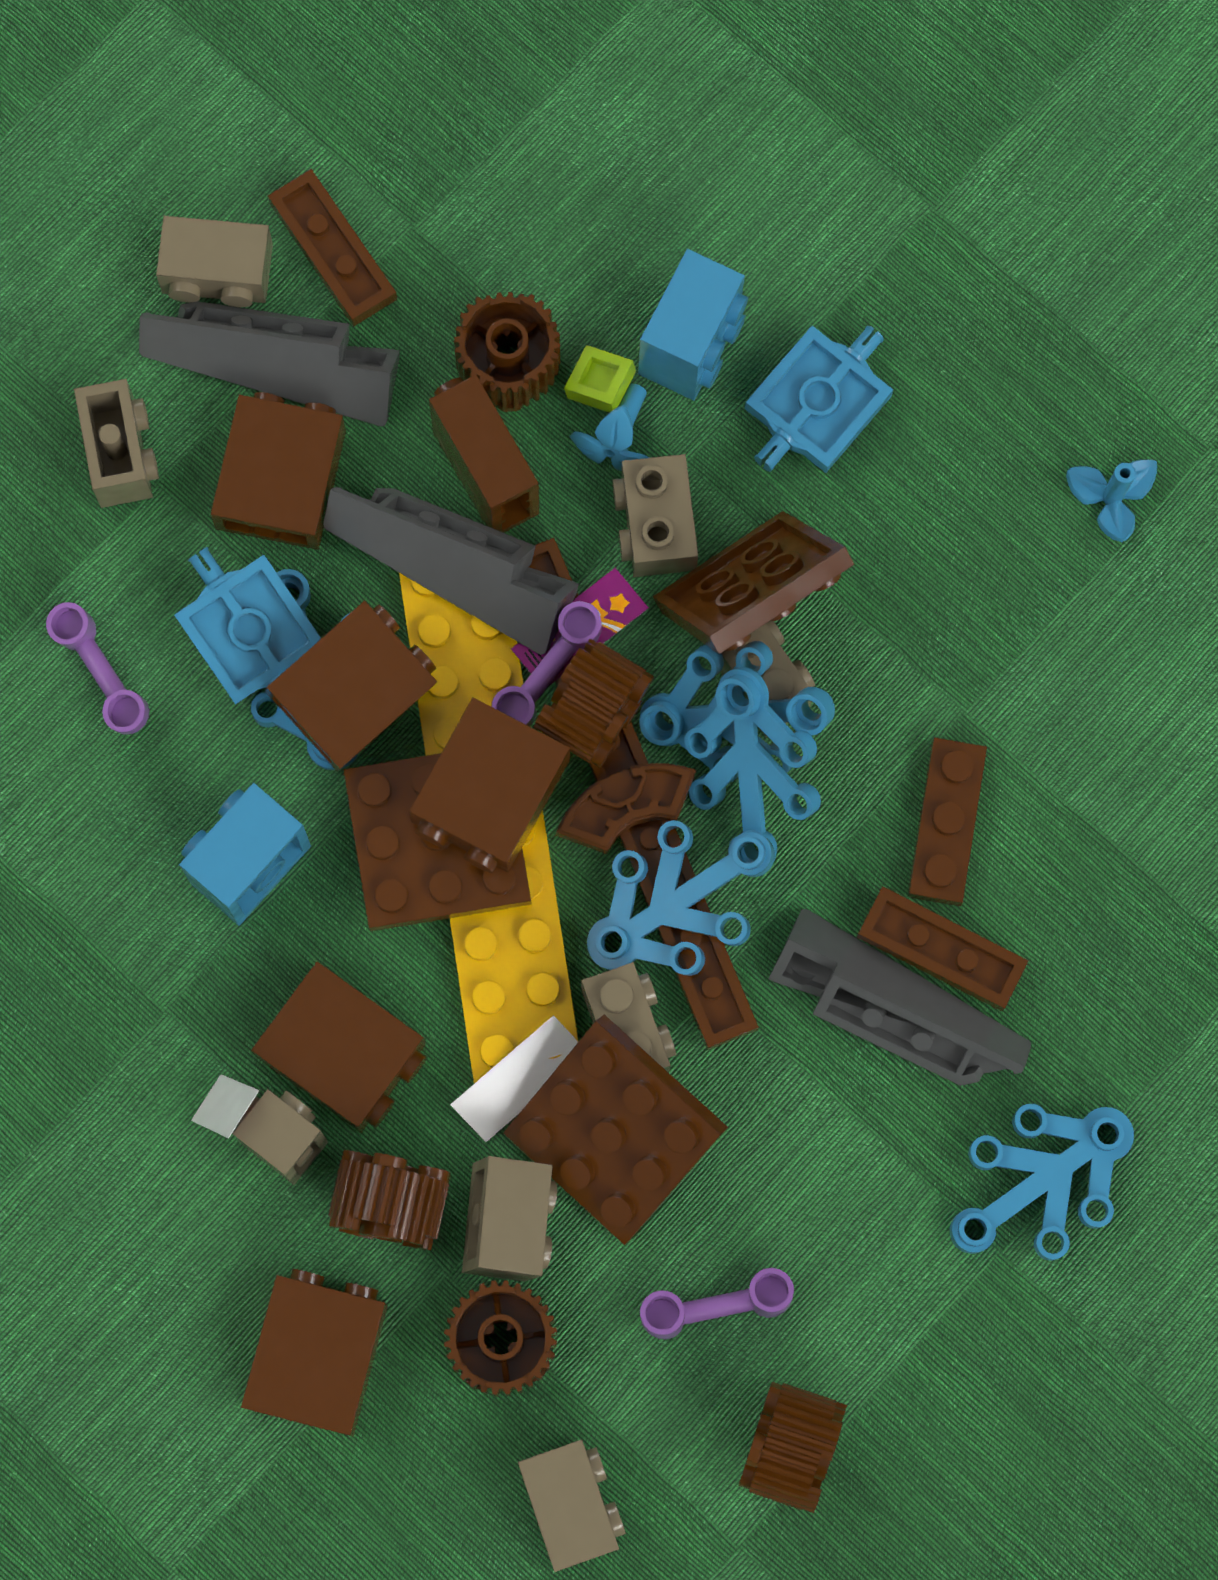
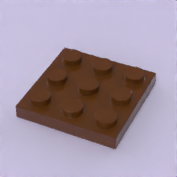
M782 511L654 595L653 598L663 615L720 654L723 651H731L744 645L751 638V633L767 622L777 621L788 616L796 608V603L812 592L822 591L833 586L840 579L841 573L853 566L854 563L845 546Z
M441 753L344 769L370 932L532 905L523 849L520 850L508 873L495 867L493 873H489L466 861L463 858L466 851L447 841L444 848L426 841L415 833L417 825L411 822L409 811Z
M604 1014L594 1022L503 1134L535 1163L552 1165L551 1178L620 1242L626 1245L728 1127Z

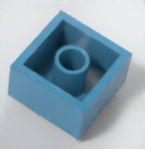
M687 249L640 339L638 375L693 401L696 399L702 386L710 389L723 363L720 357L725 347V341L731 344L735 342L746 318L743 312L749 297L742 295L745 275Z
M255 783L245 793L238 789L228 797L218 812L222 818L208 833L200 830L188 841L181 852L185 859L179 864L190 884L238 926L243 923L311 847L304 826Z

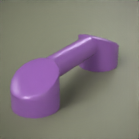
M583 601L572 602L564 607L558 618L560 638L521 687L509 686L500 690L493 698L491 707L530 727L536 719L537 709L535 703L579 648L584 649L589 639L595 642L598 641L602 632V621L598 610L590 603Z
M65 602L55 606L48 614L46 620L47 632L54 641L63 647L77 651L107 699L102 710L105 723L111 729L123 735L138 732L149 718V705L137 693L126 690L94 640L96 624L92 616L75 603Z
M766 1268L755 1274L749 1289L682 1303L680 1298L672 1292L656 1291L644 1299L640 1308V1319L642 1326L651 1336L667 1340L676 1337L685 1324L752 1310L759 1316L766 1318L776 1317L784 1313L790 1306L793 1299L794 1286L792 1280L784 1271L777 1268Z

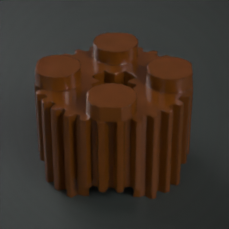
M499 292L495 299H492L490 295L486 296L485 299L476 297L475 305L468 304L466 306L467 313L460 314L461 326L456 327L454 350L459 377L464 381L477 375L495 407L497 406L503 412L519 411L524 405L529 406L530 399L537 402L539 400V393L547 394L548 385L553 386L555 383L554 376H558L560 365V334L557 332V324L552 322V311L550 308L544 310V302L540 300L536 303L535 295L533 294L528 297L520 294L515 298L512 292H508L507 297H503L501 292ZM503 346L508 351L511 346H515L517 351L503 354L498 352V348Z
M589 639L584 649L579 648L569 665H567L560 678L562 680L551 698L553 704L551 707L547 704L544 705L538 715L534 728L570 747V752L600 768L616 744L617 740L615 739L622 727L626 729L642 704L641 699L652 683L654 676L601 642L597 643Z
M344 1150L328 1216H330L329 1226L339 1228V1232L395 1243H402L403 1241L402 1246L431 1250L433 1239L438 1238L451 1173L429 1166L419 1165L418 1169L407 1166L406 1159L392 1155L374 1153V1156L360 1152Z
M496 1280L491 1281V1286L488 1288L484 1283L479 1284V1291L475 1292L471 1289L469 1291L470 1298L461 1297L459 1299L461 1302L460 1307H453L452 1309L455 1314L454 1318L447 1319V1323L451 1326L450 1329L444 1330L445 1336L450 1338V1340L444 1342L445 1348L451 1350L447 1354V1358L450 1362H456L452 1368L456 1373L461 1372L460 1378L467 1382L474 1390L481 1389L483 1394H487L489 1390H492L493 1395L497 1397L500 1391H504L506 1396H511V1392L514 1389L519 1394L523 1393L524 1385L532 1388L534 1387L533 1382L543 1379L544 1374L550 1369L549 1360H554L555 1353L551 1349L557 1348V1340L552 1338L557 1335V1328L550 1327L555 1323L553 1315L547 1316L549 1307L547 1305L542 1306V1298L539 1295L534 1297L532 1290L529 1288L524 1292L521 1291V1284L516 1283L514 1287H510L508 1280H504L502 1286H498ZM507 1324V1332L516 1331L517 1342L509 1344L508 1353L496 1354L495 1346L490 1348L486 1346V1337L494 1335V1325Z
M771 1382L738 1486L749 1489L750 1493L814 1513L821 1495L822 1481L825 1479L830 1461H832L847 1405L785 1383L781 1385Z

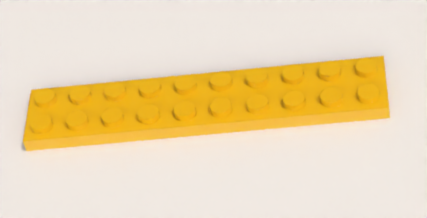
M399 573L410 648L417 645L436 667V670L431 675L436 679L437 683L418 700L425 754L426 756L439 754L445 748L472 697L491 706L493 698L503 688L509 686L521 687L523 685L520 660L511 650L517 644V641ZM543 810L522 847L532 905L450 918L474 1083L553 1015L578 1041ZM561 1055L554 1056V1057H551V1058H549V1059H554V1058H557V1057H559V1056H561Z

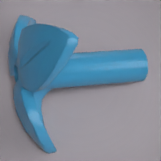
M629 384L619 406L608 413L595 430L597 439L586 433L575 431L570 435L572 442L585 456L598 464L606 457L611 458L613 467L619 471H622V461L650 458L627 449L632 445L633 425L646 397V390L638 384Z
M1144 459L1130 463H1121L1115 468L1108 483L1098 469L1088 466H1075L1068 469L1066 478L1072 494L1083 504H1096L1101 501L1106 504L1097 517V523L1108 537L1123 542L1132 535L1135 529V515L1122 503V500H1138L1146 496L1156 478L1157 461Z

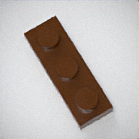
M312 169L268 195L269 204L353 327L397 300L396 291Z
M934 737L931 745L907 897L955 906L962 905L987 751L986 746Z
M883 886L857 935V938L1000 1011L1005 1009L1029 961Z

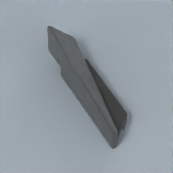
M199 301L181 304L178 317L150 314L149 312L142 313L140 316L139 353L143 357L274 394L299 403L314 402L325 404L334 408L337 414L377 426H384L388 421L400 358V350L347 346L350 324Z
M334 487L330 490L323 523L327 531L534 652L542 655L548 651L559 630V615L564 607L573 602L579 584L530 568L535 545L394 488H376L371 500L345 491L341 487Z
M802 909L769 976V980L820 997L813 1015L960 1086L979 1082L985 1073L1010 1069L1014 1074L1022 1073L1031 1049V1042L810 910Z

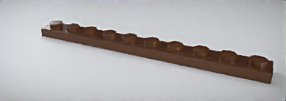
M555 538L536 544L532 563L529 567L572 581ZM559 678L555 681L556 687H558L562 679ZM631 722L626 729L622 727L615 739L617 740L616 744L600 768L593 763H588L596 782L612 774L629 769L631 766L648 764ZM659 820L636 824L619 836L624 851H635L641 854L647 861V875L638 885L648 907L650 906L662 848L657 838L658 831L666 823ZM676 828L672 829L667 835V843L672 848L682 844ZM686 852L677 888L695 877ZM628 858L635 875L639 869L638 861L636 858ZM705 898L689 908L711 913ZM664 925L657 928L663 944L675 946L681 942H690L698 945L704 952L705 964L700 972L692 976L674 972L706 1049L710 1050L757 1031L759 1028L724 943L715 936ZM685 949L679 954L678 962L683 969L691 968L696 962V954L692 949Z

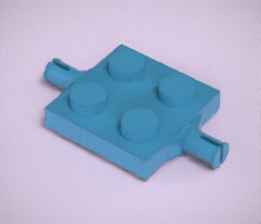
M867 325L854 343L847 347L846 345L831 341L819 330L811 326L746 401L745 410L766 425L773 436L761 451L754 456L755 461L760 466L764 463L763 469L771 472L774 466L790 449L793 452L802 454L827 473L892 397L893 389L874 375L865 361L877 346L884 341L883 336L878 331L873 335L875 328Z
M206 547L199 553L210 568V571H207L196 554L188 559L206 584V587L197 600L174 616L236 705L256 690L266 688L314 646L321 637L265 555H262L241 570L224 574L209 552L208 547Z

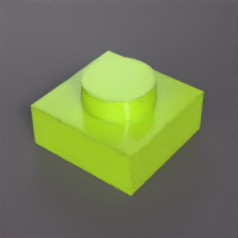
M586 345L564 387L567 398L610 413L619 406L636 373L633 360Z

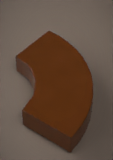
M667 763L640 764L612 774L599 782L597 781L587 788L569 807L560 822L556 836L608 854L616 839L636 824L654 820L665 822L678 821L696 770Z

